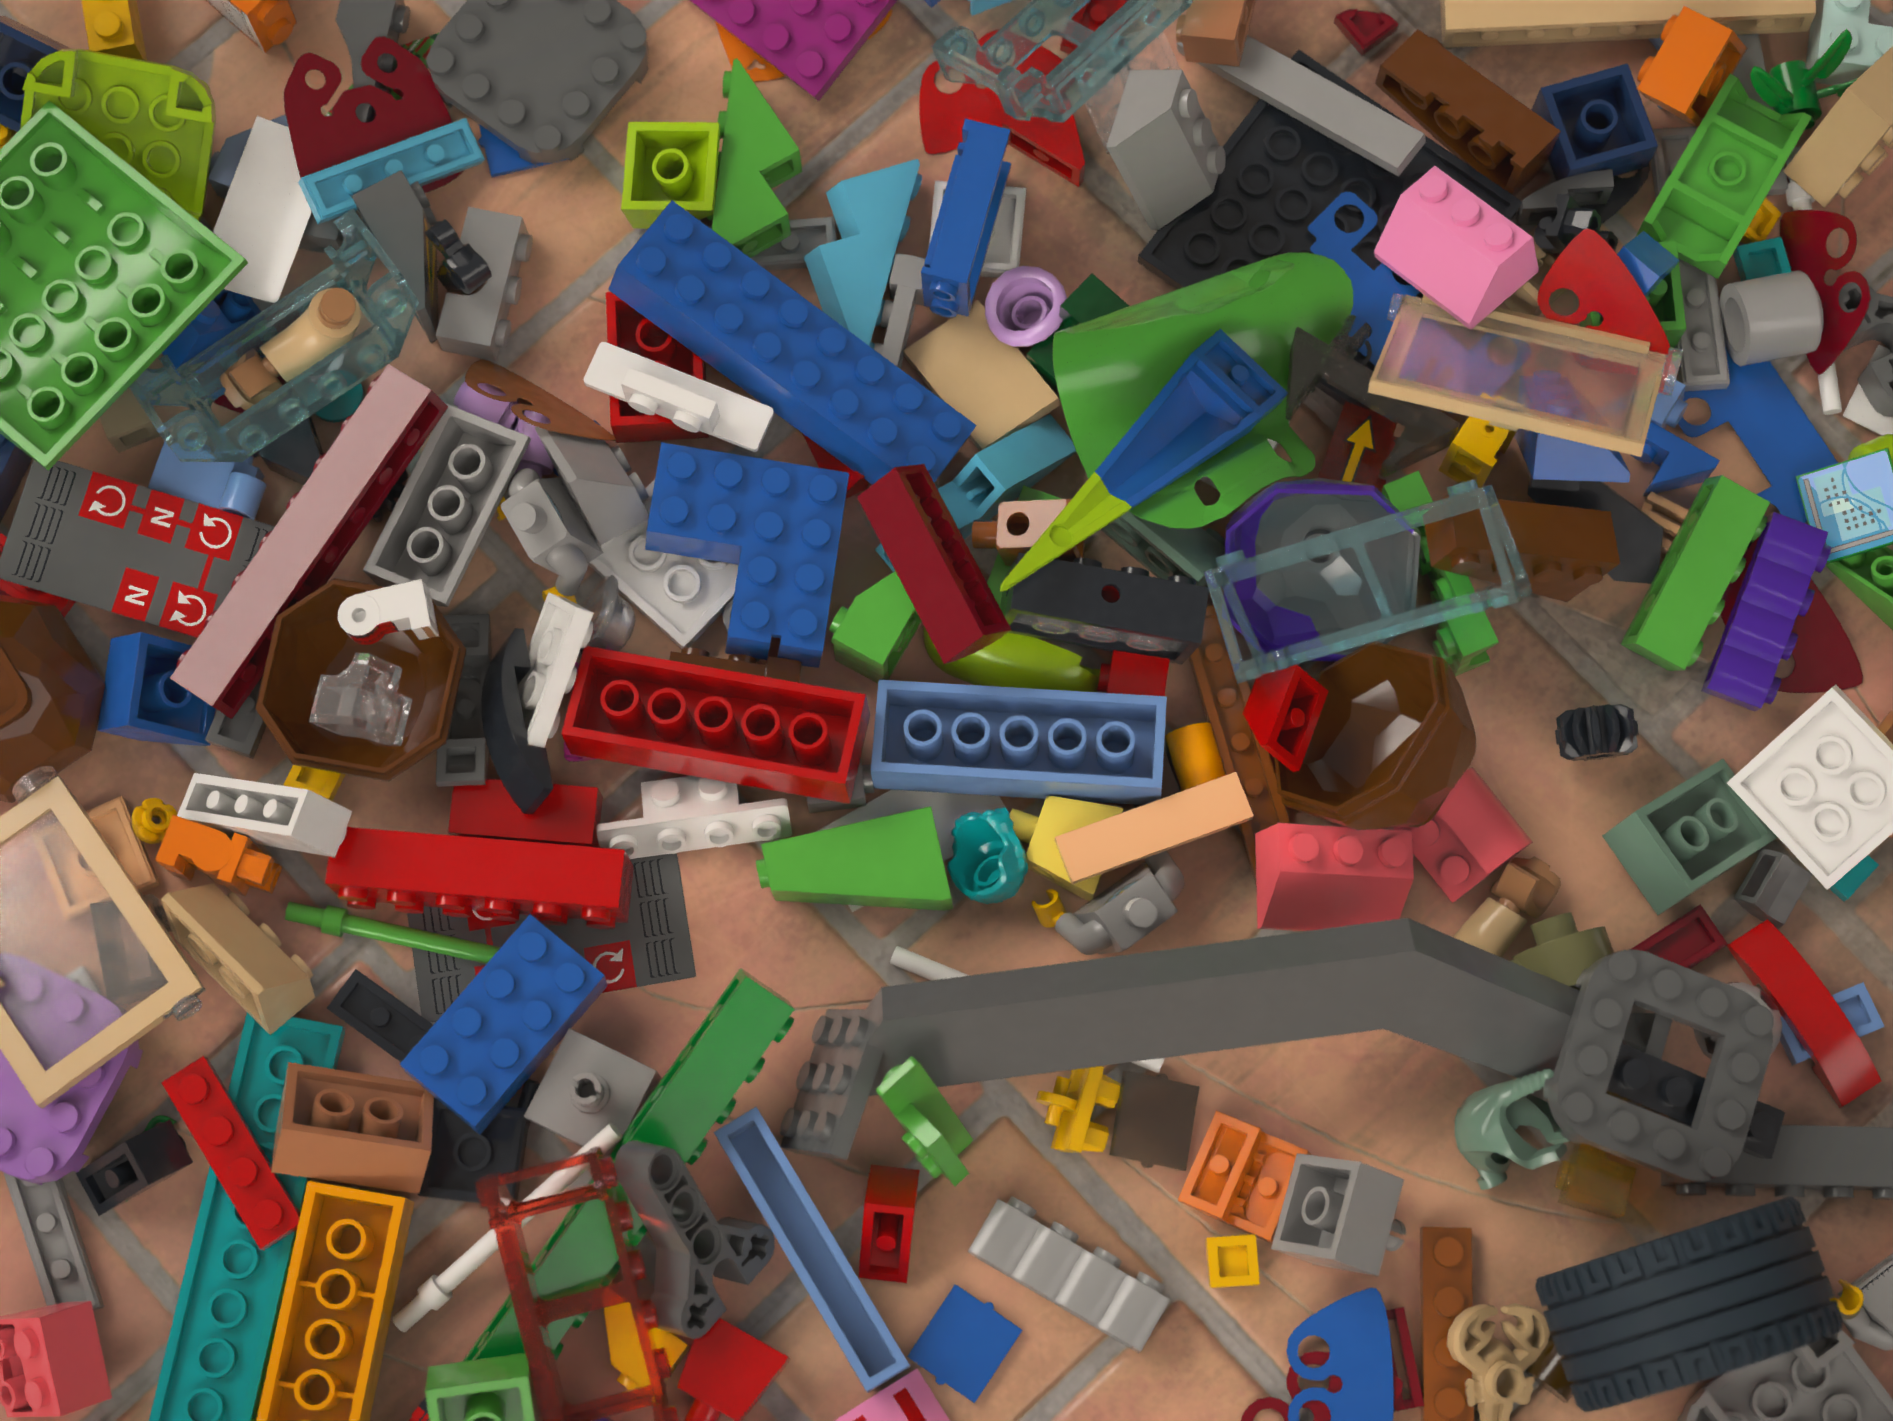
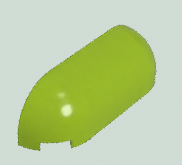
M924 627L925 648L935 665L945 673L971 684L1098 692L1097 688L1101 669L1093 670L1080 665L1081 656L1041 639L1007 633L994 643L967 657L944 664Z

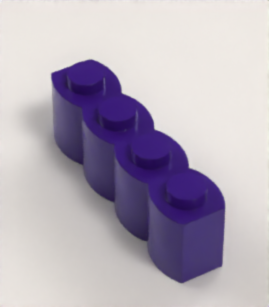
M1776 512L1767 517L1766 526L1759 536L1735 604L1708 669L1702 692L1754 712L1760 710L1764 703L1772 704L1781 684V678L1775 676L1780 659L1788 661L1797 642L1798 634L1792 632L1797 615L1802 617L1806 615L1814 597L1815 591L1808 588L1814 571L1822 572L1831 552V546L1825 545L1828 535L1827 531Z

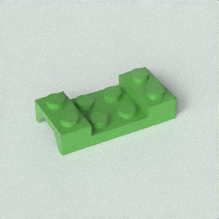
M1729 74L1636 235L1638 236L1645 231L1657 242L1677 241L1678 258L1718 279L1812 116L1804 112L1779 114L1749 98L1739 78Z
M1419 470L1383 485L1382 494L1420 530L1418 572L1421 576L1428 574L1435 589L1430 592L1431 600L1438 615L1441 617L1435 634L1437 640L1432 642L1436 656L1447 661L1455 677L1489 663L1490 658L1486 650L1497 645L1499 641L1469 577L1431 567L1423 513L1430 509L1434 502Z

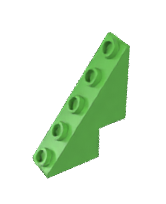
M738 58L733 60L732 71H725L723 76V98L728 99L727 111H719L718 122L721 125L720 139H723L722 152H719L718 184L715 195L714 214L708 216L707 219L713 220L712 230L751 258L791 236L788 213L772 188L801 173L802 164L800 149Z

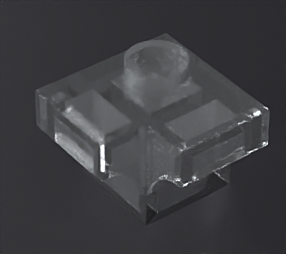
M355 653L351 664L342 673L320 676L309 722L341 736L359 737L385 745L401 746L413 700L397 692L402 668L370 653Z

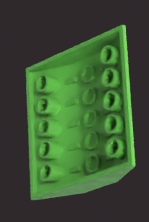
M50 100L0 149V434L48 471L248 264L247 260Z

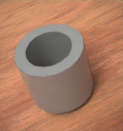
M1798 270L1729 283L1723 287L1720 294V311L1724 341L1734 363L1739 366L1808 354L1817 350L1823 331V308L1818 291L1807 274Z

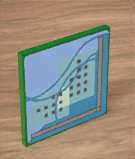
M1889 448L1795 476L1808 525L1828 532L1825 545L1831 546V552L1826 564L1893 545V461Z

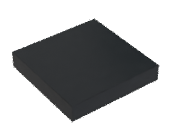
M434 1098L431 1154L418 1196L515 1208L518 1202L529 1128V1120L524 1117L527 1109L504 1106L481 1135H479L439 1100Z

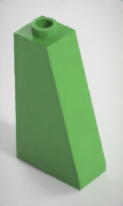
M931 806L761 844L764 859L756 860L761 888L770 887L775 901L942 911L954 909Z

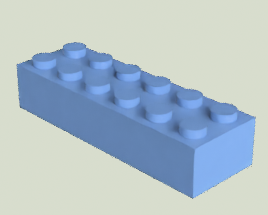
M879 679L871 760L874 789L1046 799V796H1056L1086 802L1145 805L1161 799L1167 697Z

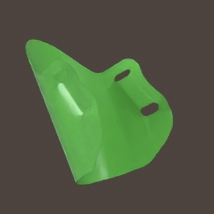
M1284 253L1055 332L1053 339V366L1057 389L1074 447L1088 479L1190 354L1219 329L1224 331L1281 385L1288 394L1281 404L1255 425L1248 434L1129 510V512L1141 519L1169 528L1192 529L1203 527L1213 521L1226 517L1262 488L1283 478L1303 477L1313 471L1315 455L1289 426L1288 416L1293 406L1330 360L1343 339L1353 307V287L1344 269L1334 260L1322 255ZM1267 439L1279 443L1292 462L1279 457ZM1203 476L1209 477L1220 493L1216 504L1204 505L1195 492V483Z

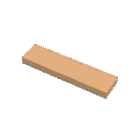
M1237 772L1059 835L1055 837V843L1071 885L1247 822L1252 820L1254 815Z

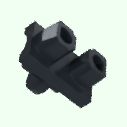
M1570 194L1557 195L1555 201L1558 207L1557 214H1551L1542 218L1534 233V239L1539 248L1550 254H1561L1567 245L1582 230L1587 228L1598 233L1614 251H1616L1618 238L1612 231H1600L1601 216L1595 209L1581 208Z

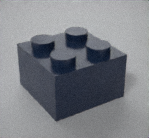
M1628 63L1541 87L1531 109L1561 131L1549 156V161L1557 181L1592 171L1612 169L1614 177L1646 168L1658 147Z

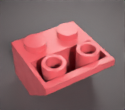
M91 1301L62 1302L0 1316V1402L6 1409L7 1417H59L112 1398Z

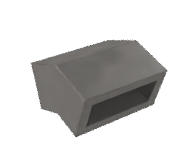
M1762 848L1734 899L1751 915L1761 921L1768 919L1778 929L1785 924L1813 874L1795 864L1785 853Z

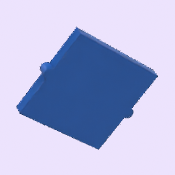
M955 1284L907 1357L934 1375L938 1385L946 1383L975 1403L1019 1337L1022 1329L994 1311V1305L991 1302L984 1304Z

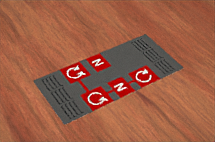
M33 459L0 557V579L198 638L204 629L208 616L219 608L230 592L235 577L246 569L258 552L259 544L263 537L272 531L275 526L61 461H57L48 471Z
M677 853L630 859L634 870L628 923L616 922L615 929L611 930L587 927V920L568 918L567 925L564 926L543 924L605 975L608 986L602 993L696 977ZM424 906V913H407L410 928L502 947L529 916L520 914L519 921L509 922L491 919V912L472 910L471 917L460 918L443 915V908ZM532 915L537 920L539 919V916ZM412 948L421 1016L429 1022H436L486 964Z

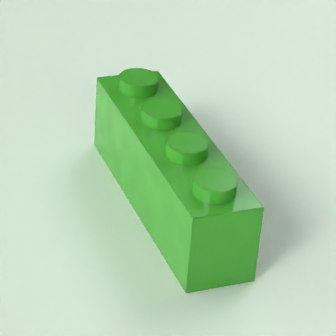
M1723 475L1706 478L1620 645L1668 671L1685 670L1687 666H1692L1703 649V642L1700 639L1708 624L1712 625L1724 608L1725 601L1721 598L1727 586L1738 579L1745 567L1746 559L1743 555L1750 541H1755L1766 526L1767 517L1764 514L1770 502Z

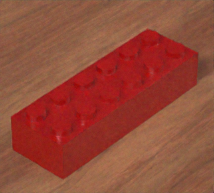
M586 646L583 649L561 735L572 755L850 804L869 724L870 711L866 694Z
M346 827V836L339 845L336 856H328L325 884L338 895L339 899L347 900V906L351 908L374 910L376 909V902L395 904L394 910L421 914L424 913V906L443 908V915L460 918L471 917L472 910L491 912V919L509 922L519 921L520 914H531L539 916L538 921L542 924L564 926L567 925L568 918L587 920V927L606 930L615 929L616 922L628 923L634 866L623 849Z

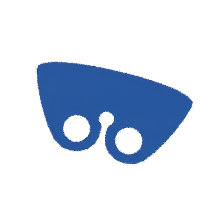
M1368 1288L1339 1299L1319 1310L1297 1326L1288 1338V1361L1298 1375L1309 1380H1325L1328 1376L1336 1375L1343 1383L1342 1389L1337 1393H1331L1322 1387H1311L1302 1390L1293 1398L1289 1406L1288 1421H1300V1409L1303 1404L1310 1400L1322 1401L1327 1405L1331 1414L1330 1421H1393V1362L1387 1312L1379 1291L1376 1288ZM1308 1336H1319L1329 1345V1359L1321 1367H1307L1299 1359V1344Z

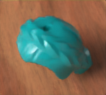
M1005 807L986 810L982 814L969 812L961 815L955 820V827L951 830V835L954 837L952 844L953 858L947 864L948 872L962 894L966 895L970 900L979 903H1000L1015 896L1024 883V876L1028 872L1026 851L1013 829L1014 822L1011 820L1009 812Z

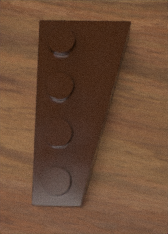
M1417 29L1380 65L1375 85L1453 155L1513 196H1516L1545 167L1561 131L1449 52L1437 39L1429 37Z
M1448 493L1423 513L1431 567L1548 598L1568 602L1590 585L1602 581L1605 574L1621 564L1611 511Z

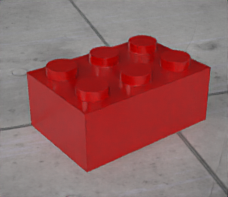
M606 292L607 343L706 381V362L612 292ZM609 395L610 423L616 443L709 438V434L701 431L697 433L687 431L674 424L671 419L656 413L654 415L641 413L632 408L628 402Z

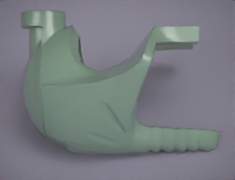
M1544 1069L1542 1072L1538 1071L1535 1074L1532 1073L1522 1078L1518 1077L1478 1090L1469 1095L1461 1107L1458 1108L1454 1125L1456 1145L1462 1156L1477 1169L1480 1175L1477 1178V1182L1481 1190L1493 1188L1506 1181L1508 1177L1505 1171H1507L1511 1160L1527 1169L1533 1170L1560 1160L1568 1151L1564 1143L1569 1142V1140L1560 1134L1563 1130L1553 1118L1549 1103L1532 1095V1093L1544 1087L1545 1080L1552 1078L1554 1071ZM1520 1125L1537 1128L1544 1135L1546 1141L1554 1144V1146L1538 1150L1524 1141L1515 1130Z

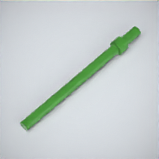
M290 901L285 913V920L321 928V933L342 937L344 933L485 964L501 948L348 914V909L327 905L326 909Z

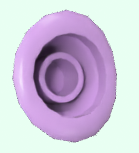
M1019 266L1005 271L992 283L986 297L985 317L989 329L1000 342L1012 347L1035 346L1037 343L1045 341L1059 329L1063 322V319L1059 316L1060 305L1067 299L1063 285L1058 279L1040 267Z

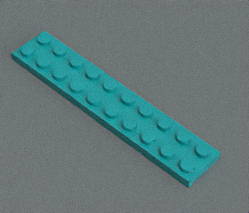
M247 1012L228 1093L271 1165L288 1062L337 1070L346 1028L343 1026L291 1017L274 1033L269 1035ZM211 1166L207 1176L149 1421H255L297 1230L269 1248L260 1250ZM277 1173L301 1213L307 1182L311 1181V1178Z

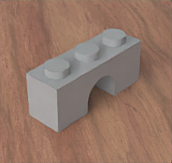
M468 207L460 241L463 245L470 244L473 250L487 264L492 277L487 280L481 290L474 294L458 295L446 293L436 337L442 351L497 361L500 347L506 348L509 342L511 321L507 320L510 305H517L520 298L522 278L518 277L521 261L528 262L530 258L533 238L527 232L523 217Z

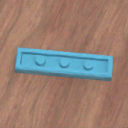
M464 118L304 176L298 183L317 224H321L358 210L352 195L402 170L409 184L418 181L420 186L480 165L485 158L467 119Z

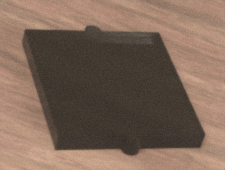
M1128 1070L1123 1071L1109 1155L1141 1162L1144 1168H1152L1156 1165L1186 1171L1199 1086L1168 1080L1166 1074H1158L1154 1077Z

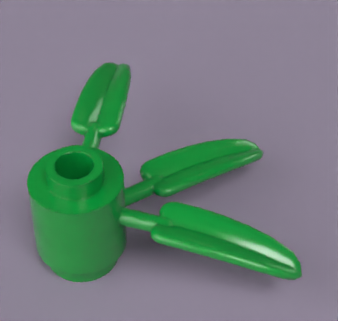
M1847 29L1844 30L1810 70L1807 69L1806 63L1801 60L1781 63L1773 67L1769 73L1760 67L1754 66L1750 73L1753 87L1762 100L1770 107H1773V110L1779 114L1804 112L1812 116L1804 131L1812 128L1815 125V121L1822 115L1819 99L1834 94L1841 97L1846 89L1858 79L1856 78L1817 90L1815 84L1816 78H1828L1841 64L1852 43L1851 32Z

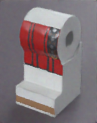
M422 579L355 594L348 597L338 610V621L341 628L350 638L362 645L374 644L380 641L385 634L411 629L419 640L439 636L431 592Z

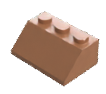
M288 1062L275 1133L271 1172L419 1194L431 1154L434 1096L417 1082Z

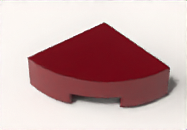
M1357 9L1341 12L1335 16L1334 24L1361 56L1395 33L1399 26L1396 20L1386 13L1358 11Z

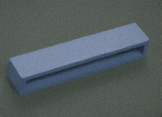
M758 1108L751 1109L716 1130L714 1134L866 1392H871L910 1368L908 1361Z

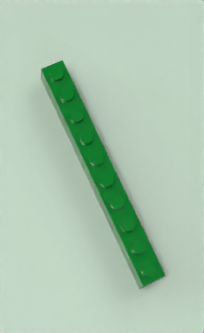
M742 968L739 969L622 1135L623 1138L613 1147L462 1362L530 1352L533 1379L542 1367L548 1370L555 1363L564 1346L560 1342L571 1326L577 1329L584 1322L593 1304L589 1300L600 1285L606 1288L613 1281L621 1267V1262L618 1261L619 1257L629 1244L635 1247L647 1232L645 1225L617 1179L615 1159L618 1151L628 1141L636 1140L675 1149L681 1156L684 1164L693 1165L707 1146L708 1140L704 1137L715 1122L722 1124L734 1109L737 1100L733 1096L744 1081L748 1084L751 1083L761 1071L765 1063V1059L761 1056L772 1041L779 1043L790 1030L794 1022V1018L790 1015L795 1009L787 999Z

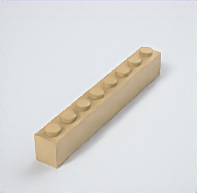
M1440 0L1442 45L1445 48L1661 38L1662 31L1668 20L1674 14L1679 16L1684 6L1732 29L1736 35L1808 32L1816 15L1815 0Z

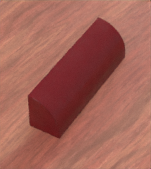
M924 464L894 467L857 497L944 664L967 657L994 643L1011 631L1005 616Z

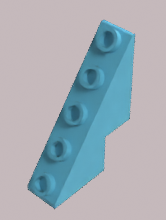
M918 159L842 180L827 191L826 196L842 239L820 245L804 256L823 312L873 349L875 343L871 342L874 327L881 323L886 301L883 300L886 284H889L896 248L898 242L905 238L910 225V216L906 215L909 202L916 197L922 182V175L918 174L920 166Z
M1049 414L976 453L953 481L938 488L963 539L972 534L974 520H990L998 513L999 503L1017 499L1020 496L1023 485L1031 488L1075 454L1076 449L1072 439ZM880 543L875 551L894 572L895 569Z

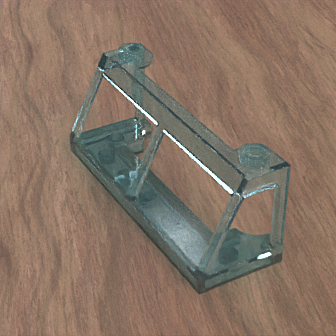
M1476 479L1447 487L1449 497L1249 558L1245 557L1243 550L1216 557L1218 567L1204 571V575L1237 683L1261 677L1262 674L1289 668L1295 664L1464 615L1479 613L1487 610L1489 607L1497 609L1511 605L1533 594L1528 575L1492 484L1478 488ZM1480 508L1502 582L1398 613L1392 612L1364 546L1365 543ZM1349 547L1353 548L1382 614L1381 618L1263 651L1233 583ZM1504 547L1506 549L1509 560L1516 575L1514 579L1511 574V570L1507 561ZM1221 587L1251 651L1252 656L1242 659Z

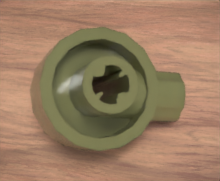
M1569 912L1531 925L1530 927L1537 946L1513 956V960L1509 961L1580 991V988L1576 987L1575 984L1582 971L1589 968L1600 958L1614 953L1605 927H1596L1578 932L1572 913Z

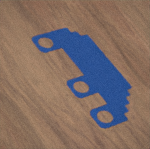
M1343 192L1308 226V231L1316 237V242L1310 247V250L1314 254L1334 260L1344 269L1351 280L1353 307L1344 336L1353 337L1347 339V341L1365 357L1367 356V347L1360 339L1369 341L1372 348V356L1369 361L1376 366L1396 315L1400 314L1402 304H1410L1409 302L1420 291L1412 285H1403L1397 282L1393 277L1392 270L1383 263L1375 270H1372L1351 251L1376 226L1378 218L1377 214L1352 192ZM1354 205L1362 211L1364 223L1358 231L1347 233L1341 231L1336 226L1334 216L1341 206ZM1421 322L1410 349L1411 352L1406 359L1397 383L1479 402L1481 397L1491 401L1528 364L1530 354L1524 346L1505 342L1514 348L1516 361L1507 370H1496L1487 362L1486 352L1492 344L1504 341L1486 337L1467 356L1434 325ZM1419 405L1428 414H1433L1437 410L1436 408Z
M1725 346L1730 379L1727 389L1685 391L1684 402L1689 398H1700L1708 403L1711 409L1709 420L1702 425H1692L1682 416L1678 425L1687 436L1695 438L1729 421L1772 485L1757 495L1776 506L1781 515L1805 523L1807 518L1795 476L1834 465L1838 462L1771 362L1766 361L1739 366L1733 362ZM1671 348L1676 362L1675 348Z

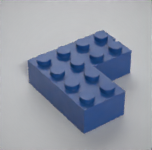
M661 442L646 531L645 550L739 565L725 654H742L756 659L767 660L771 637L781 638L777 658L798 660L802 662V666L819 668L824 648L849 473Z

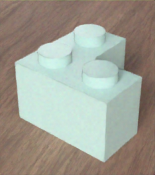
M1815 0L1816 15L1810 26L1806 57L1807 69L1810 70L1844 30H1849L1853 38L1848 53L1837 69L1826 79L1816 78L1815 83L1836 85L1859 78L1893 46V27L1868 23L1871 0Z

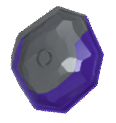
M1325 478L1276 482L1249 500L1232 516L1226 525L1223 617L1268 659L1338 661L1370 641L1388 644L1415 622L1420 530L1373 485Z

